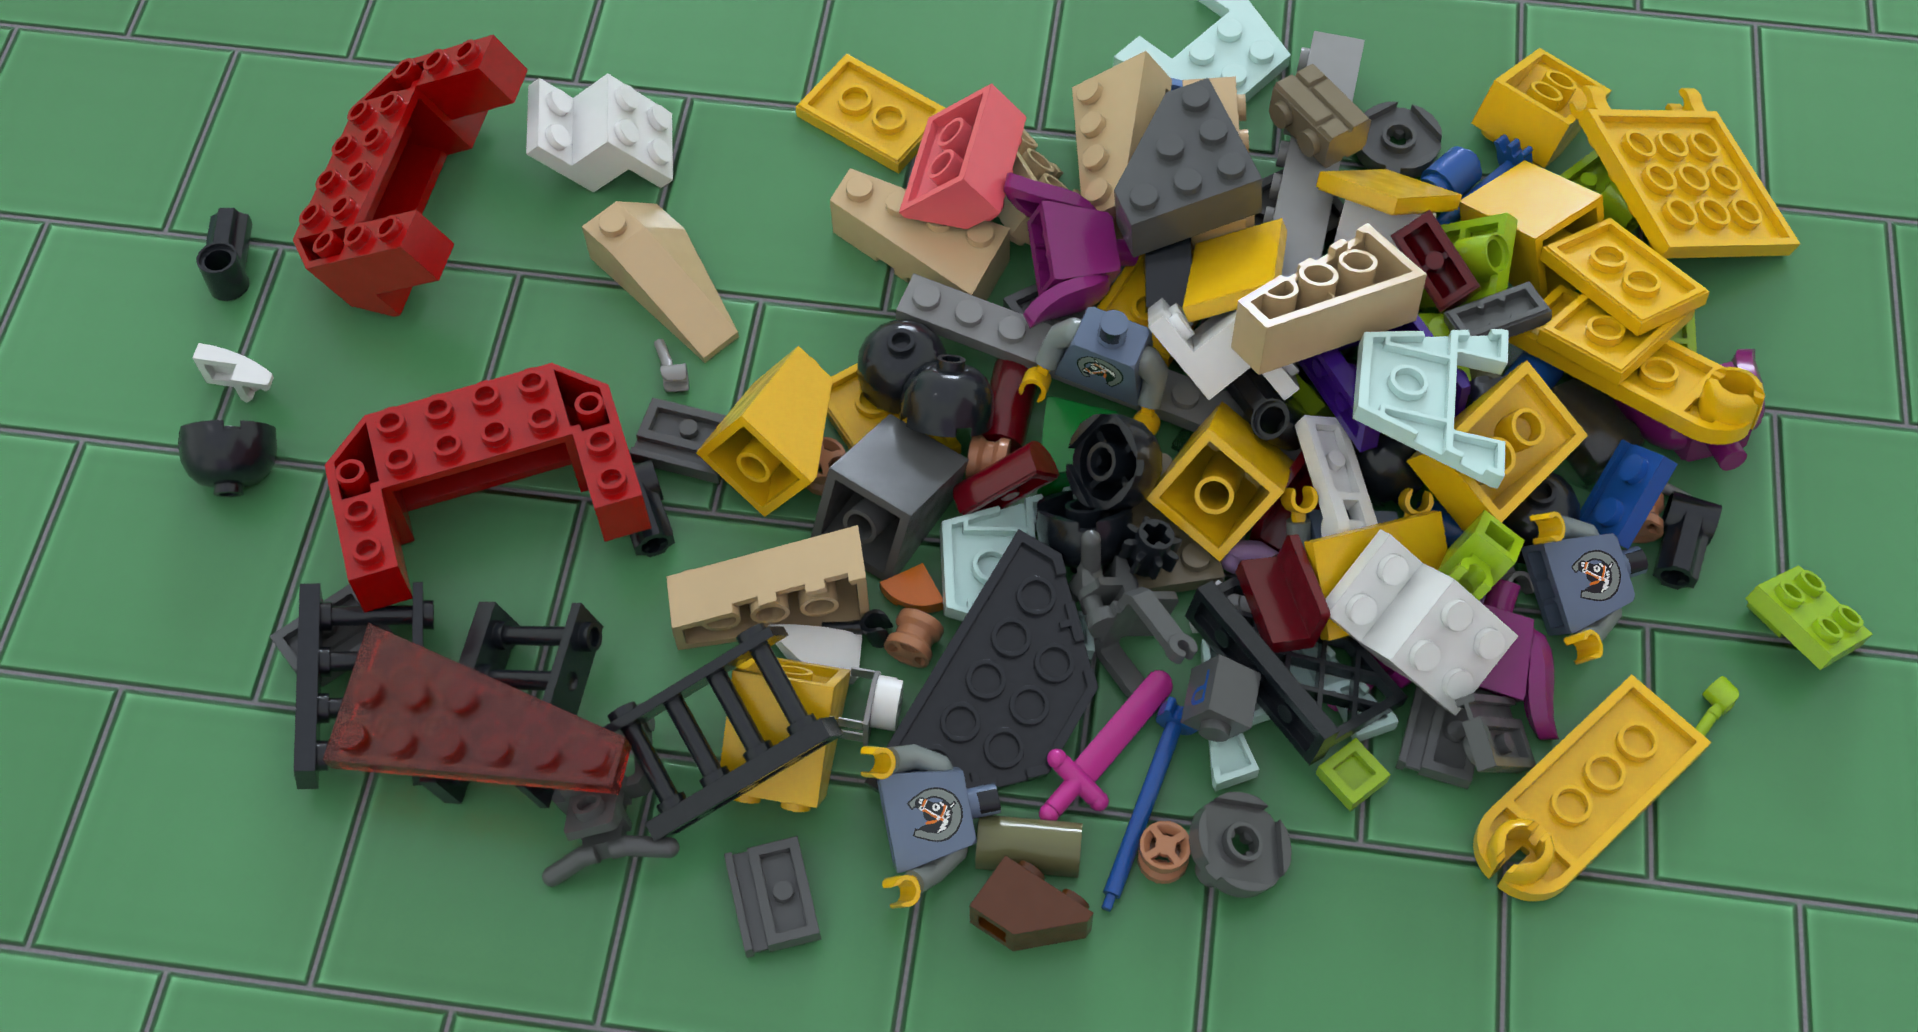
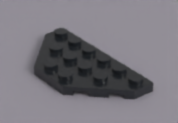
M1018 529L886 748L916 744L945 755L949 758L953 767H959L963 770L966 788L995 783L996 788L999 789L1047 777L1052 768L1047 762L1048 753L1052 749L1058 748L1062 750L1098 689L1093 668H1091L1085 647V637L1075 601L1072 600L1067 582V572L1061 553ZM867 778L865 786L879 793L877 779Z

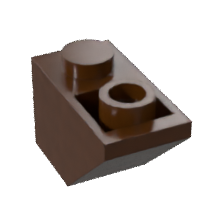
M1007 856L1002 859L969 905L970 923L1012 951L1085 939L1092 930L1094 913L1089 910V904L1074 891L1069 889H1063L1062 892L1045 881L1044 874L1034 865L1023 860L1016 863Z

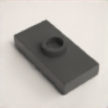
M1530 281L1444 312V322L1450 332L1451 330H1469L1470 336H1486L1491 329L1509 330L1510 338L1543 326L1552 318V310Z

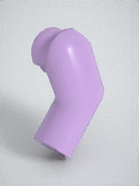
M1240 540L1221 560L1223 569L1236 574L1235 571L1241 560L1272 557L1279 552L1261 541Z

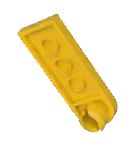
M1560 284L1543 300L1552 310L1553 318L1575 300L1580 293ZM1543 326L1509 338L1508 342L1526 351L1530 355L1547 362L1570 376L1602 391L1613 399L1619 400L1651 417L1653 420L1699 442L1724 445L1742 440L1748 435L1750 429L1753 430L1762 410L1765 393L1763 385L1757 376L1741 368L1724 367L1670 339L1619 386H1616L1537 343L1539 330Z
M1631 674L1485 813L1475 831L1473 839V850L1478 866L1484 875L1490 879L1521 850L1526 857L1518 865L1513 864L1506 871L1497 887L1504 893L1524 901H1544L1555 897L1697 760L1712 742Z

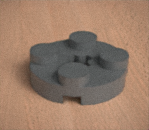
M1384 102L1371 107L1364 113L1372 121L1366 145L1362 150L1356 152L1359 161L1368 170L1388 169L1411 178L1421 176L1422 172L1433 164L1440 154L1442 129L1438 121L1428 111L1413 104L1411 110L1397 107L1398 102ZM1393 136L1397 140L1404 138L1407 141L1405 145H1397L1390 142V137Z
M1227 792L1218 796L1194 814L1189 832V845L1193 860L1196 863V876L1205 886L1216 887L1221 892L1230 896L1251 898L1274 886L1278 879L1285 875L1290 866L1292 855L1289 834L1281 819L1275 822L1271 815L1264 810L1268 805L1260 798L1244 792ZM1235 834L1239 835L1242 844L1248 845L1249 851L1240 854L1234 848L1232 839L1235 837Z

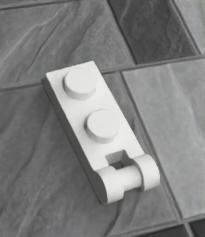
M1304 415L1294 426L1313 487L1318 494V503L1323 516L1321 523L1322 537L1378 524L1352 441L1336 417Z

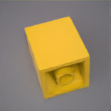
M1526 160L1461 199L1459 204L1461 221L1502 213H1509L1518 219L1508 282L1514 287L1530 281L1543 299L1560 284L1574 291L1577 289L1539 260L1542 247L1605 220L1603 195Z
M797 346L749 387L698 449L696 454L759 513L766 517L810 485L817 477L833 378L819 366L815 359Z
M1221 401L1191 435L1162 474L1159 483L1146 500L1220 562L1285 492L1291 473L1289 468L1294 461L1279 448L1255 435L1251 425L1226 403Z
M752 657L732 671L731 681L765 741L771 740L774 746L790 736L786 730L790 724ZM777 658L808 715L814 713L817 720L834 716L838 723V717L843 715L851 670ZM726 716L720 765L721 767L727 766L731 772L746 763L743 757L746 750ZM838 738L734 801L748 804L760 803L761 799L781 802V808L793 812H808L811 810V807L818 808L827 795Z

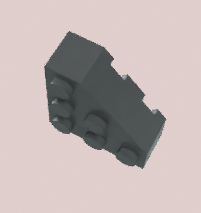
M1209 78L1165 93L1114 189L1116 223L1133 258L1262 212V177Z

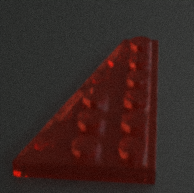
M368 623L322 760L332 769L619 795L632 746L625 737Z

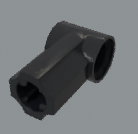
M219 208L218 212L211 216L206 246L199 251L196 257L197 266L210 293L214 298L222 301L235 300L241 297L249 287V278L245 268L253 224L248 214L241 213L235 208Z
M1250 368L1225 387L1251 421V428L1255 435L1281 450L1290 452L1301 448L1294 425L1305 414L1296 409L1289 399L1284 401L1263 374L1258 375ZM1285 418L1283 427L1277 432L1279 423Z
M651 460L633 466L652 528L630 534L629 536L636 556L646 555L653 557L665 553L667 548L675 543L667 513H665L661 502L664 498Z
M1674 490L1672 491L1662 515L1664 534L1653 571V576L1661 581V585L1677 590L1686 587L1694 588L1699 579L1706 547L1710 544L1719 523L1722 505Z

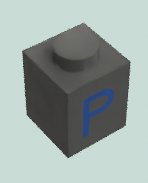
M1220 654L1191 669L1181 723L1198 730L1199 735L1203 738L1215 742L1227 741L1251 729L1261 673Z

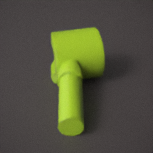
M1724 676L1715 680L1702 694L1712 705L1695 727L1704 736H1706L1716 720H1719L1721 715L1726 714L1733 708L1736 700L1739 698L1738 689Z

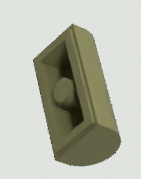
M997 815L980 817L977 831L975 869L995 870L1002 859L1007 856L1016 863H1019L1021 860L1029 862L1044 875L1078 878L1083 823Z

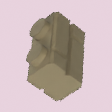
M1314 64L1297 71L1295 76L1291 74L1276 82L1272 90L1269 113L1273 123L1280 129L1285 128L1297 140L1302 153L1307 157L1313 156L1323 167H1330L1341 161L1344 156L1347 158L1362 150L1366 145L1372 120Z

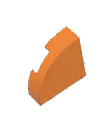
M923 563L880 582L881 592L887 600L896 606L901 605L926 613L943 610V597Z

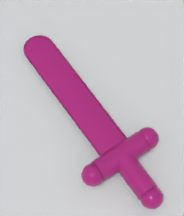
M1163 670L1152 671L1075 761L1058 748L1052 749L1048 753L1047 762L1049 766L1064 781L1040 808V819L1057 821L1078 795L1095 811H1103L1107 808L1109 798L1095 782L1171 694L1173 682L1168 673Z

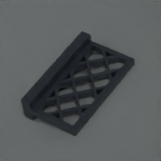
M1237 575L1219 585H1216L1212 580L1197 588L1185 617L1217 655L1220 654L1261 673L1256 702L1309 766L1324 758L1332 746L1401 707L1407 700L1408 696L1374 657L1350 635L1330 641L1322 640L1319 636L1317 640V658L1292 651L1274 653L1259 636L1252 614L1236 609L1227 598L1231 594L1244 596ZM1327 645L1344 649L1352 658L1351 666L1327 661ZM1290 665L1316 671L1315 687L1300 684L1290 672ZM1325 674L1349 679V695L1324 690ZM1359 682L1376 686L1386 699L1378 703L1358 698ZM1322 703L1348 709L1347 722L1337 727L1322 710Z

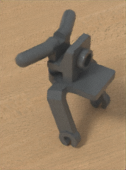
M1090 529L1081 536V562L1077 567V574L1072 576L1068 585L1072 600L1075 603L1079 601L1082 613L1086 615L1085 621L1091 636L1097 638L1094 642L1096 657L1125 696L1129 698L1145 678L1120 647L1119 641L1121 638L1126 636H1154L1164 649L1168 659L1176 664H1181L1184 658L1188 660L1193 659L1198 651V647L1194 639L1184 634L1171 617L1172 611L1179 602L1175 591H1151V589L1139 587L1136 576L1130 573L1127 558H1120L1118 556L1113 558L1103 576L1100 568L1101 536L1097 531Z
M654 718L642 724L652 745V731L655 729ZM567 747L563 759L551 762L549 772L557 785L552 801L566 815L564 833L568 841L581 838L582 846L568 853L543 871L542 880L547 886H557L585 867L598 864L601 860L608 858L618 859L626 856L672 858L678 854L680 846L675 838L664 837L654 842L652 836L627 835L626 833L632 829V822L626 812L627 805L632 804L633 798L648 795L652 789L635 756V772L628 777L623 773L610 748H602L568 757Z

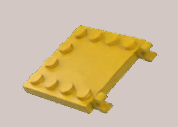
M1585 85L1582 91L1586 95L1587 104L1586 102L1572 101L1569 104L1571 114L1576 119H1579L1578 122L1588 137L1590 146L1598 154L1608 171L1609 178L1615 183L1627 203L1629 212L1643 230L1648 239L1649 246L1664 258L1789 256L1800 245L1799 240L1717 111H1707L1698 90L1694 88H1681L1678 91L1683 98V106L1681 104L1668 103L1665 106L1666 110H1623L1610 108L1601 87Z

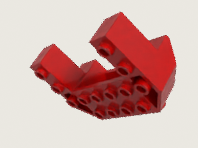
M494 34L476 40L470 39L462 44L443 50L436 49L429 54L416 58L402 60L349 110L347 115L348 122L344 131L333 144L331 149L333 154L325 171L317 178L315 193L309 205L302 211L299 217L300 225L293 237V242L305 268L350 306L393 317L401 316L413 286L440 280L454 243L424 217L422 213L447 156L473 148L488 110L513 104L528 71Z
M548 363L364 415L324 465L347 578L364 613L413 599L401 547L402 544L415 541L408 511L572 464L580 491L585 492L589 490L605 542L651 529L642 491L609 385L557 364Z

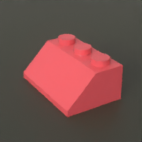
M992 83L929 117L899 213L908 219L969 229L983 221H991L996 218L1005 204L1004 185L1007 173H1013V165L1018 148L1022 143L1021 136L1027 117Z

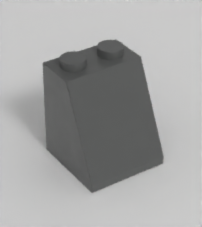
M892 414L884 418L829 468L811 534L812 538L858 525L865 570L882 581L901 572L954 500L953 488L956 484L962 482L969 461L966 457L930 436L906 427V422L900 421L899 418Z

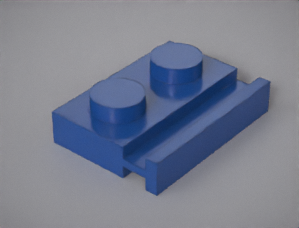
M1621 439L1581 508L1580 521L1593 524L1598 530L1599 535L1614 533L1618 538L1620 546L1629 549L1678 464L1666 456Z

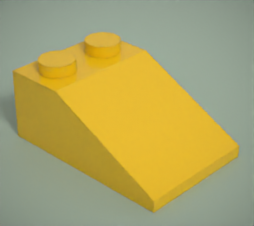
M1539 48L1494 80L1471 124L1481 129L1483 136L1492 142L1505 134L1510 142L1515 138L1519 139L1522 150L1531 146L1533 148V164L1545 168L1560 156L1582 129L1578 122L1579 119H1576L1569 109V104L1572 101L1586 102L1587 104V98L1582 88L1585 85L1599 86L1603 89L1606 99L1612 90Z
M1527 360L1454 417V429L1457 431L1506 441L1505 477L1498 489L1489 487L1419 451H1416L1406 462L1464 532L1484 510L1502 523L1588 435Z

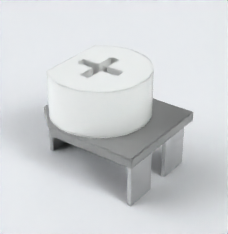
M851 667V676L872 679L863 721L838 717L839 726L863 730V733L842 730L844 735L839 738L863 742V746H868L872 728L896 731L903 700L904 681L897 680L896 677L881 675L880 671Z

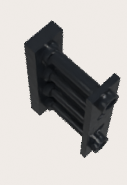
M413 582V605H389L365 613L361 606H332V601L323 602L321 583L300 584L294 742V776L297 789H319V771H328L329 766L411 763L413 786L422 785L419 783L433 741V737H424V629H434V600H424L423 582ZM412 625V650L331 652V647H322L323 631H332L333 626ZM412 670V696L330 698V693H321L322 677H331V672ZM412 716V743L329 745L328 740H320V724L330 723V718Z
M496 602L478 603L419 783L444 803L462 804L468 784L471 781L516 783L515 787L538 807H550L554 790L557 788L549 772L552 761L565 757L596 651L602 643V630L604 626L582 603H572L565 626H519ZM515 645L559 646L551 671L505 670L511 650ZM500 690L545 691L537 716L491 715L497 693ZM486 735L531 736L523 763L476 761L482 740Z
M759 623L748 628L736 637L739 645L637 706L635 701H632L615 709L607 716L611 723L596 731L600 741L625 737L660 804L656 808L660 814L645 823L654 842L664 837L675 836L844 735L834 716L817 720L814 713L808 715L771 648L772 645L789 636L784 627L768 626L766 628L764 623ZM752 657L790 724L786 728L790 736L774 746L771 740L765 741L728 675L729 671ZM710 684L746 750L743 754L746 763L731 772L727 766L721 767L685 701V698ZM667 710L703 776L699 780L703 789L688 798L684 791L678 793L642 727V724Z

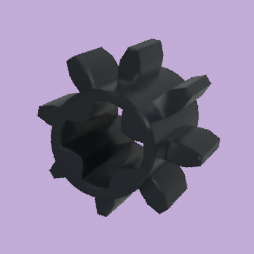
M1144 516L1139 528L1128 523L1124 530L1125 541L1118 552V557L1127 558L1130 573L1156 580L1161 568L1167 572H1172L1179 559L1176 553L1182 543V539L1175 537L1170 523L1159 519H1150L1148 516Z

